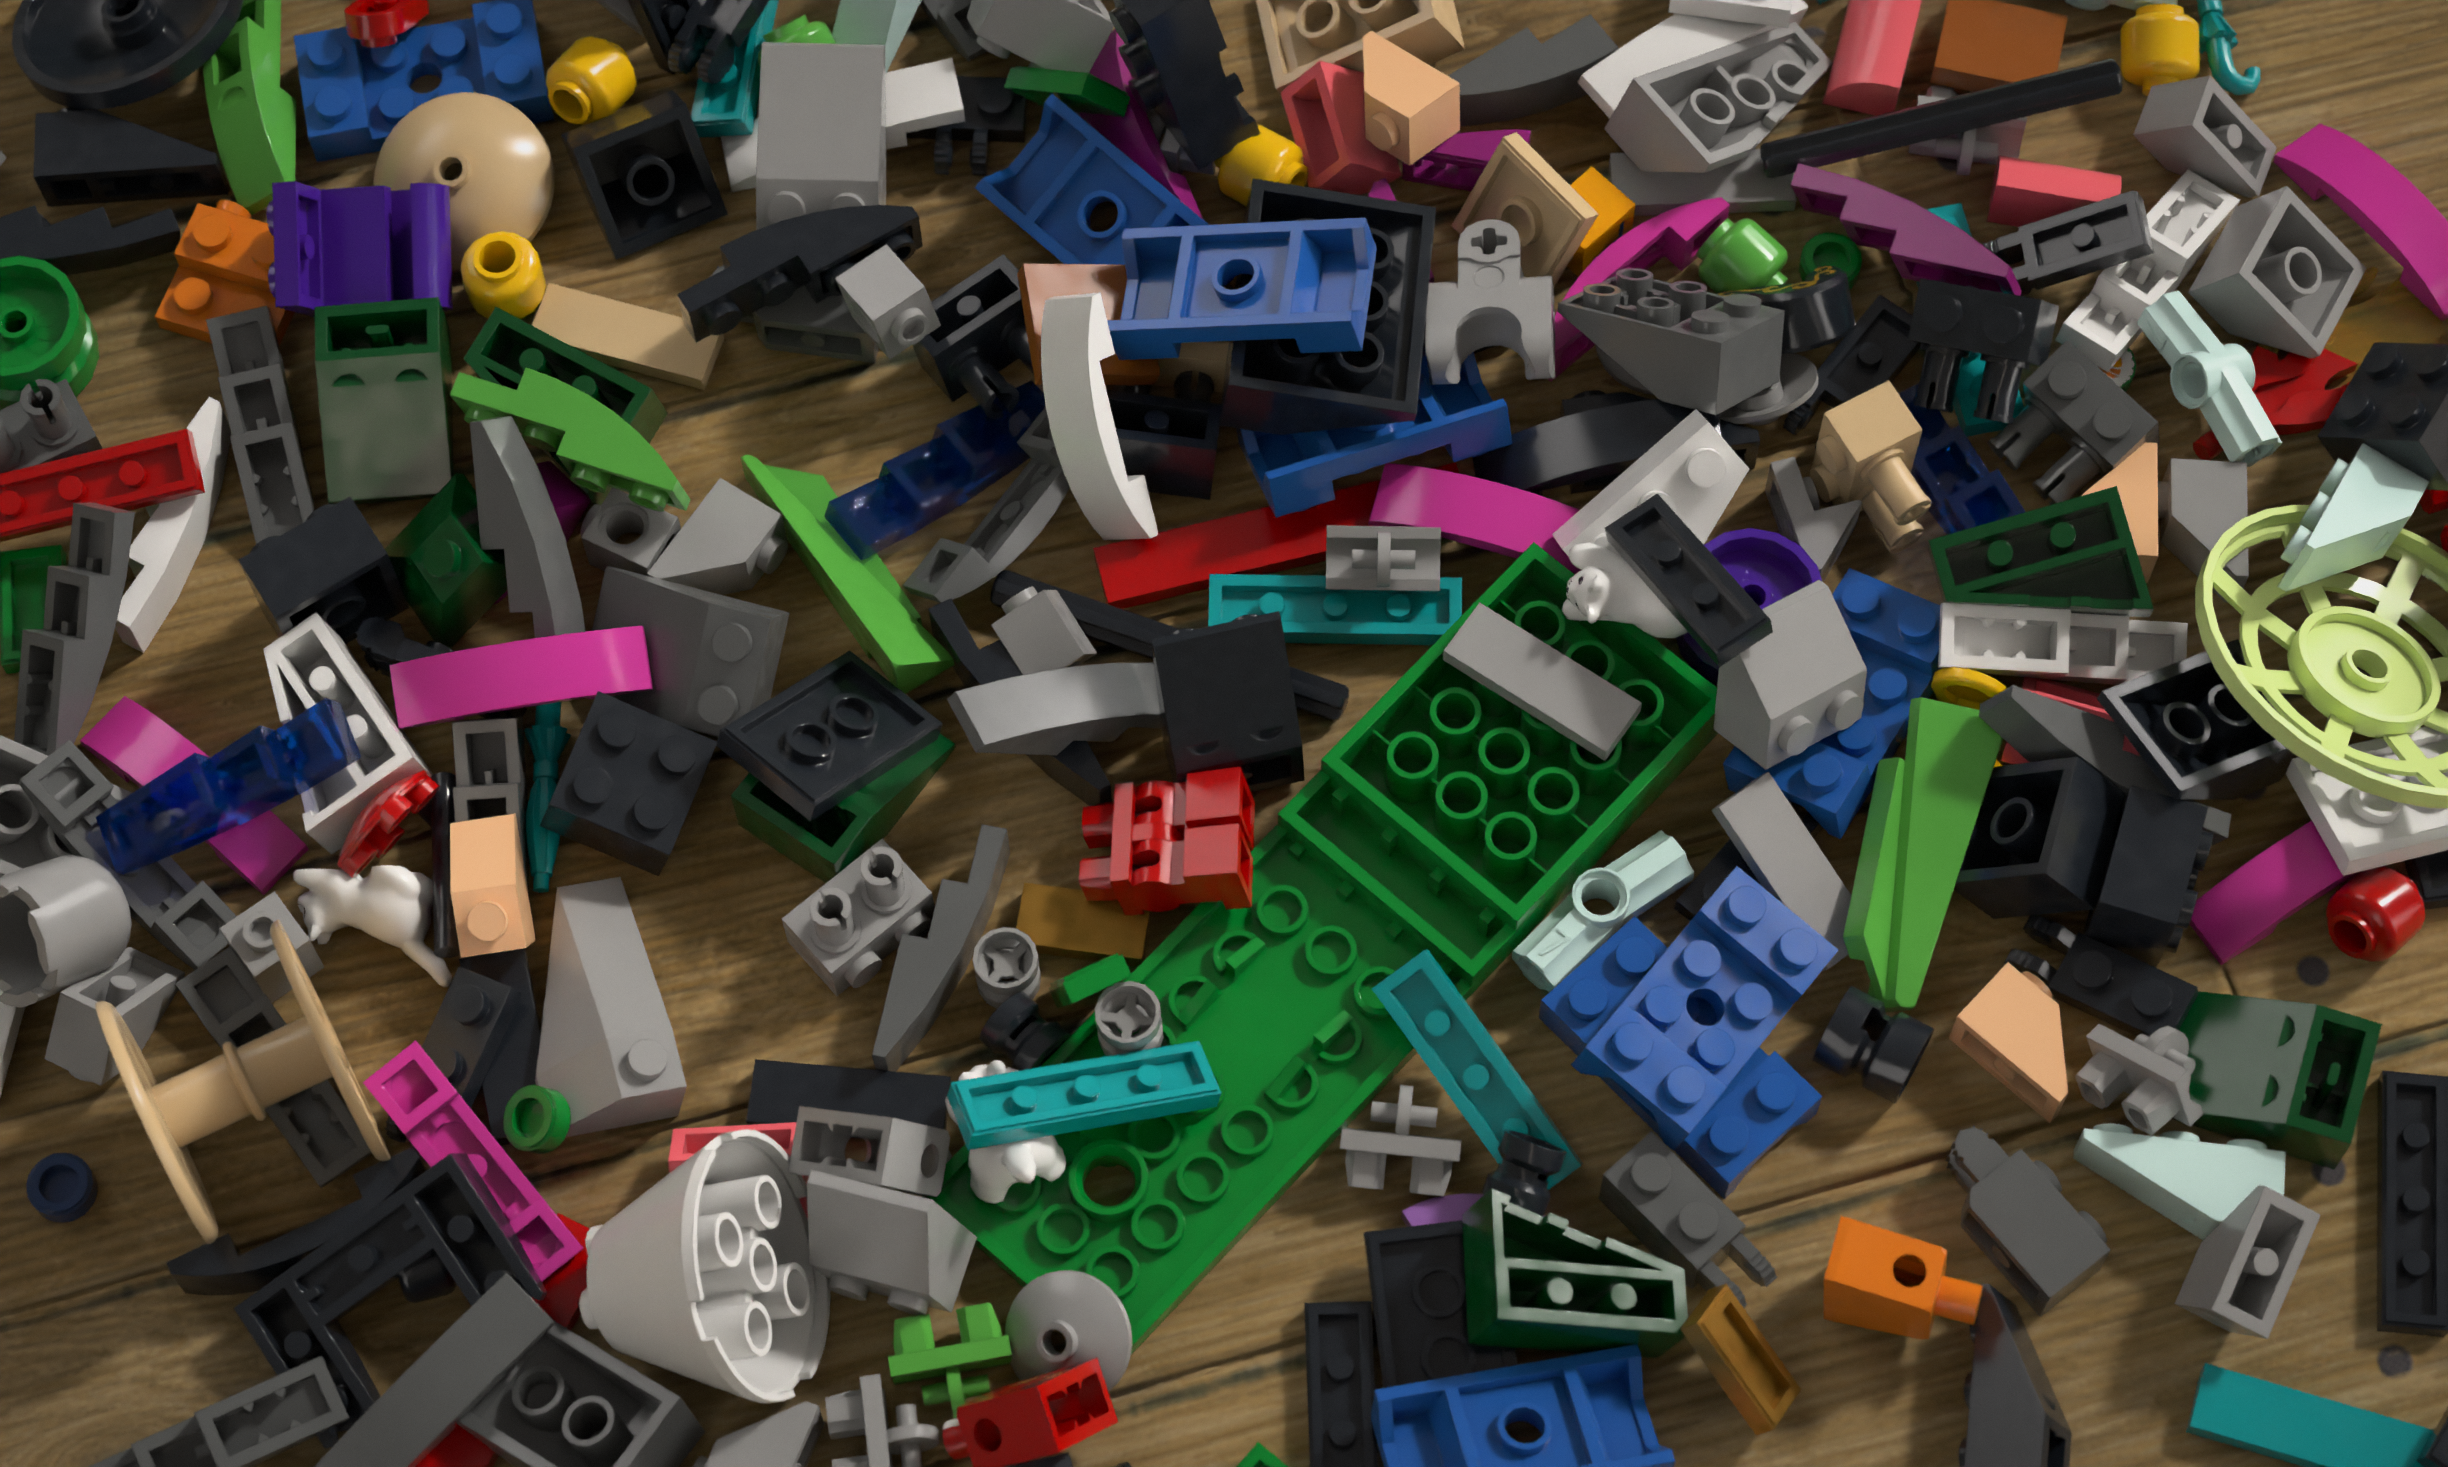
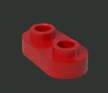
M356 0L344 10L347 34L351 38L360 39L363 47L376 48L395 44L398 34L419 25V20L429 13L428 0Z

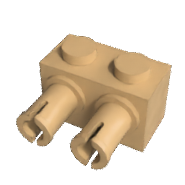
M1888 380L1824 413L1810 477L1814 482L1818 495L1827 503L1832 501L1834 505L1861 500L1860 512L1864 511L1886 543L1888 551L1890 553H1897L1914 544L1923 535L1922 531L1924 529L1921 524L1917 523L1916 519L1929 510L1932 501L1924 494L1911 474L1923 429Z

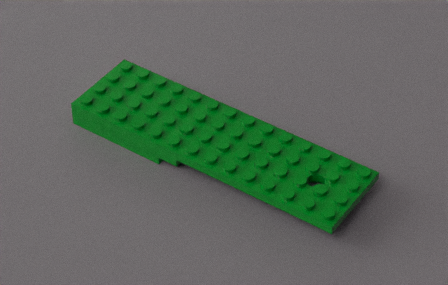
M1533 542L1321 759V770L1278 813V824L1251 851L1253 857L1252 908L1226 909L1223 901L1201 902L1133 971L1132 976L1124 981L1144 984L1155 993L1160 1003L1163 1026L1161 1047L1200 1041L1221 1091L1217 1107L1054 1135L1057 1144L1063 1149L1066 1160L1065 1171L1062 1175L1052 1182L1040 1176H1035L1031 1183H1014L1008 1189L1004 1200L995 1204L984 1202L973 1192L970 1186L971 1170L968 1165L970 1150H967L965 1144L946 1163L942 1190L937 1197L922 1195V1197L933 1200L977 1237L975 1245L1023 1288L1044 1274L1061 1270L1083 1272L1105 1283L1120 1299L1129 1317L1132 1331V1355L1341 1134L1342 1129L1346 1128L1417 1053L1372 988L1422 951L1428 949L1466 1001L1573 888L1577 878L1596 864L1718 734L1714 730L1717 688L1654 637L1634 624L1609 620H1597L1591 624L1588 620L1567 619L1562 612V607L1565 600L1568 599L1566 596L1567 583L1575 574ZM1479 602L1642 703L1640 713L1605 761L1443 660L1444 649ZM1095 1011L1041 1067L1106 1056L1099 1045ZM1141 1027L1138 1029V1031L1132 1033V1036L1137 1034L1141 1030ZM1120 1165L1132 1174L1135 1180L1134 1190L1129 1198L1118 1205H1099L1093 1202L1083 1189L1087 1175L1098 1166L1114 1167Z

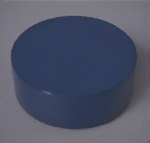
M55 1153L41 1159L32 1168L27 1179L26 1191L29 1201L41 1216L53 1222L66 1223L82 1217L90 1210L97 1197L98 1184L93 1171L83 1159L71 1153Z

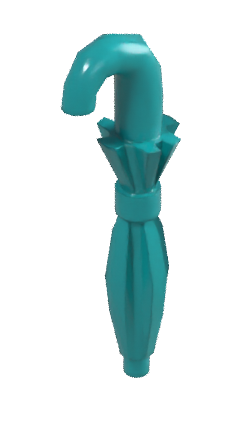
M2196 0L2201 20L2199 28V53L2202 54L2206 51L2213 78L2223 90L2236 96L2254 93L2261 81V70L2259 67H2249L2244 71V76L2236 71L2231 49L2238 44L2235 37L2237 33L2223 18L2221 0Z
M561 702L537 705L535 725H532V729H524L536 761L533 764V781L535 782L531 788L526 810V832L530 872L533 877V891L538 893L549 891V880L553 875L560 842V834L545 829L540 824L557 787L556 782L558 781L559 764L557 761L571 734L567 733V728L560 726Z

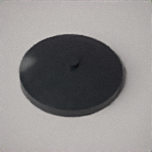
M23 0L13 25V51L19 66L33 87L41 95L57 104L78 109H106L124 106L144 100L174 86L202 66L229 36L240 15L244 0Z

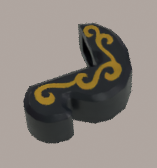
M1819 266L1805 277L1804 282L1715 293L1722 296L1731 294L1753 295L1761 299V305L1785 310L1781 354L1808 351L1832 344L1845 337L1856 324L1847 273L1835 266Z

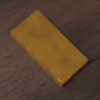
M1024 882L1016 929L1026 933L1035 943L1037 953L1099 961L1118 953V955H1123L1128 966L1138 967L1144 960L1152 911L1145 910L1143 915L1128 916L1124 914L1118 900L1087 901L1082 890Z
M1723 1284L1711 1288L1701 1299L1680 1330L1755 1435L1772 1431L1799 1394L1801 1388L1728 1285Z

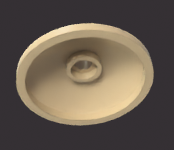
M453 93L421 104L399 121L386 138L380 150L374 171L373 186L385 185L390 187L391 191L409 190L410 183H434L449 186L452 272L461 273L460 268L465 251L475 240L485 234L499 231L511 232L522 236L529 242L532 241L549 213L554 195L555 177L552 157L543 136L520 110L499 98L489 95ZM454 163L462 164V173L457 179L452 181L445 180V171L448 166Z

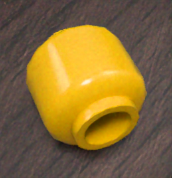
M2174 4L2145 5L2136 9L2135 17L2130 18L2122 25V76L2126 81L2142 86L2143 95L2148 96L2152 86L2194 79L2199 74V26L2195 19L2184 14L2183 7Z
M588 36L578 39L547 71L546 86L549 102L562 119L577 125H586L615 113L635 91L636 77L627 53L619 45L602 38Z
M1258 125L1260 135L1240 142L1231 152L1214 161L1215 166L1219 168L1218 184L1220 190L1229 198L1247 206L1253 179L1305 187L1308 177V168L1303 165L1304 158L1301 148L1294 142L1262 125Z
M499 231L485 234L475 240L465 251L460 268L462 280L470 303L480 315L488 319L495 307H498L519 319H523L533 313L539 306L546 288L545 277L539 255L527 239L516 233Z

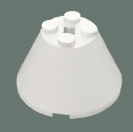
M745 1129L726 1132L706 1144L604 1225L591 1227L586 1236V1250L588 1253L587 1289L582 1292L580 1297V1312L585 1325L590 1329L599 1328L606 1341L622 1354L758 1403H773L794 1397L793 1389L800 1380L812 1379L823 1354L830 1316V1290L827 1288L830 1280L809 1265L808 1220L799 1198L807 1197V1185L802 1175L788 1173L790 1156L772 1138L756 1130Z

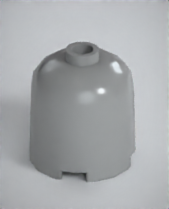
M67 855L0 876V990L3 991L2 995H0V1002L5 1005L23 1008L52 996L72 984L90 978L108 969L118 961L129 942L132 922L129 904L122 887L109 870L91 859Z

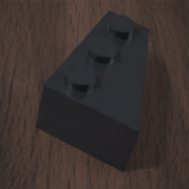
M1114 0L1115 9L1109 12V16L1117 33L1125 42V44L1119 47V52L1128 70L1134 76L1133 79L1128 81L1129 88L1145 113L1152 109L1155 110L1198 170L1231 152L1242 141L1261 134L1256 120L1247 113L1235 97L1244 92L1239 77L1235 72L1226 77L1223 71L1219 52L1226 49L1227 45L1209 0Z

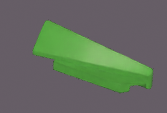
M749 454L740 457L745 479L762 503L782 514L787 540L868 658L873 657L894 686L906 694L954 665V660L949 652L922 626L921 616L823 475L763 465L756 457Z
M1923 697L1911 699L1905 760L1900 757L1879 760L1843 934L1850 959L1864 960L1870 978L1868 994L1884 1002L1886 1012L1908 1011L1916 1006L2003 738L1979 717V710Z

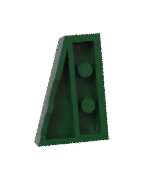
M495 307L463 358L478 378L515 390L519 386L526 367L556 378L588 394L614 411L638 431L649 444L668 414L652 388L498 307ZM543 450L570 479L571 474L556 455L557 451ZM575 484L591 500L592 505H602L612 487L608 486L605 493H598Z
M2117 486L1928 540V552L1943 603L2069 609L2071 613L2150 617L2154 610Z
M1492 1188L1462 1214L1469 1344L1580 1353L1637 1344L1641 1357L1658 1358L1685 1337L1680 1330L1688 1319L1685 1269L1607 1237L1601 1241L1567 1227L1569 1220L1550 1212L1544 1217L1509 1202L1511 1196Z

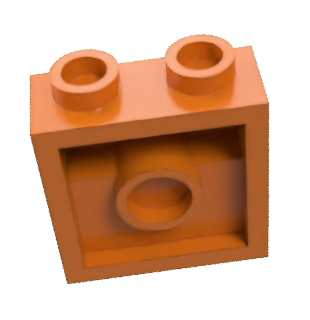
M219 200L215 208L198 203L174 252L179 266L154 316L159 327L212 344L207 319L268 306L271 311L278 345L280 346L295 312L276 307L275 297L270 291L268 272L271 263L274 262V236L270 233L268 224L251 219V213L233 201Z

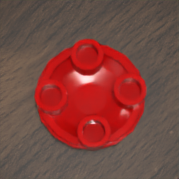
M423 770L399 780L378 793L354 820L341 848L337 862L338 868L346 872L351 878H354L366 868L375 856L379 860L383 858L405 833V830L399 824L409 812L415 815L422 810L437 793L440 786Z

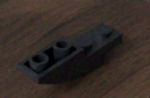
M872 205L844 207L790 218L743 235L720 246L724 270L677 294L684 325L697 343L710 335H722L729 332L739 324L742 318L764 306H776L783 303L793 295L796 289L803 285L815 303L831 295L841 296L842 293L835 278L887 244L903 263L914 254L915 250L923 247L919 216L911 206Z

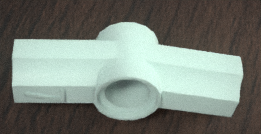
M2180 291L2163 294L2155 303L2144 309L2137 324L2170 365L2171 388L2176 399L2188 409L2200 408L2229 461L2246 462L2247 467L2259 460L2272 455L2282 444V441L2252 391L2256 377L2255 367L2246 349L2239 344L2222 345Z
M1660 830L1606 867L1587 870L1577 878L1573 884L1572 892L1513 950L1512 959L1520 967L1523 975L1536 987L1548 992L1552 991L1634 916L1638 917L1693 880L1694 870L1687 859L1686 852L1673 836H1668ZM1600 898L1610 902L1615 910L1610 914L1596 915L1589 912L1583 903L1589 899Z

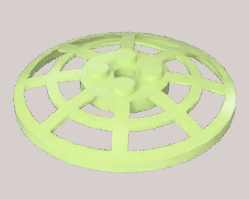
M2289 505L2265 509L2241 519L2224 532L2201 566L2195 587V616L2202 643L2216 672L2236 701L2266 732L2289 751L2323 773L2356 789L2395 802L2428 808H2448V778L2442 774L2448 772V751L2427 759L2409 737V735L2419 730L2422 725L2448 735V712L2436 708L2441 694L2440 682L2448 681V630L2424 609L2409 600L2421 575L2436 583L2448 593V553L2428 539L2402 528L2385 553V556L2398 562L2386 587L2374 581L2341 572L2285 592L2278 587L2285 574L2282 573L2268 579L2250 596L2223 568L2227 562L2244 549L2267 540L2282 538L2284 548H2286L2299 528V523L2310 505ZM2213 588L2241 614L2239 640L2247 666L2237 664L2234 661L2219 631L2213 607ZM2325 591L2348 594L2369 601L2377 606L2374 613L2347 606L2331 607ZM2300 592L2309 616L2298 631H2295L2266 608L2277 599ZM2400 618L2425 636L2443 657L2431 659L2423 647L2397 625ZM2258 629L2288 650L2287 660L2290 671L2267 670L2265 668L2258 647ZM2356 667L2365 670L2371 677L2363 674ZM2258 691H2261L2268 702L2260 695ZM2281 694L2302 695L2320 713L2328 718L2324 731L2319 730L2300 715ZM2352 732L2367 737L2383 739L2400 760L2377 757L2348 746ZM2365 768L2399 776H2415L2424 785L2396 780Z

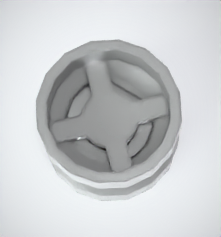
M1008 927L991 930L980 938L974 948L973 966L979 994L985 1002L997 1009L1008 998L1018 992H1025L1033 1000L1040 989L1041 973L1035 943L1031 938L1016 928ZM1013 978L1011 981H1002L1001 979Z
M1126 981L1118 982L1108 987L1099 996L1095 1006V1020L1098 1029L1099 1045L1106 1056L1161 1047L1163 1041L1160 1003L1152 990L1144 984ZM1141 1027V1030L1137 1034L1132 1036V1033L1138 1031V1029Z

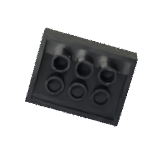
M1260 179L1252 180L1243 223L1366 218L1377 250L1362 351L1300 353L1295 338L1229 341L1219 426L1286 435L1415 421L1436 207ZM1237 275L1235 289L1247 285L1253 275Z

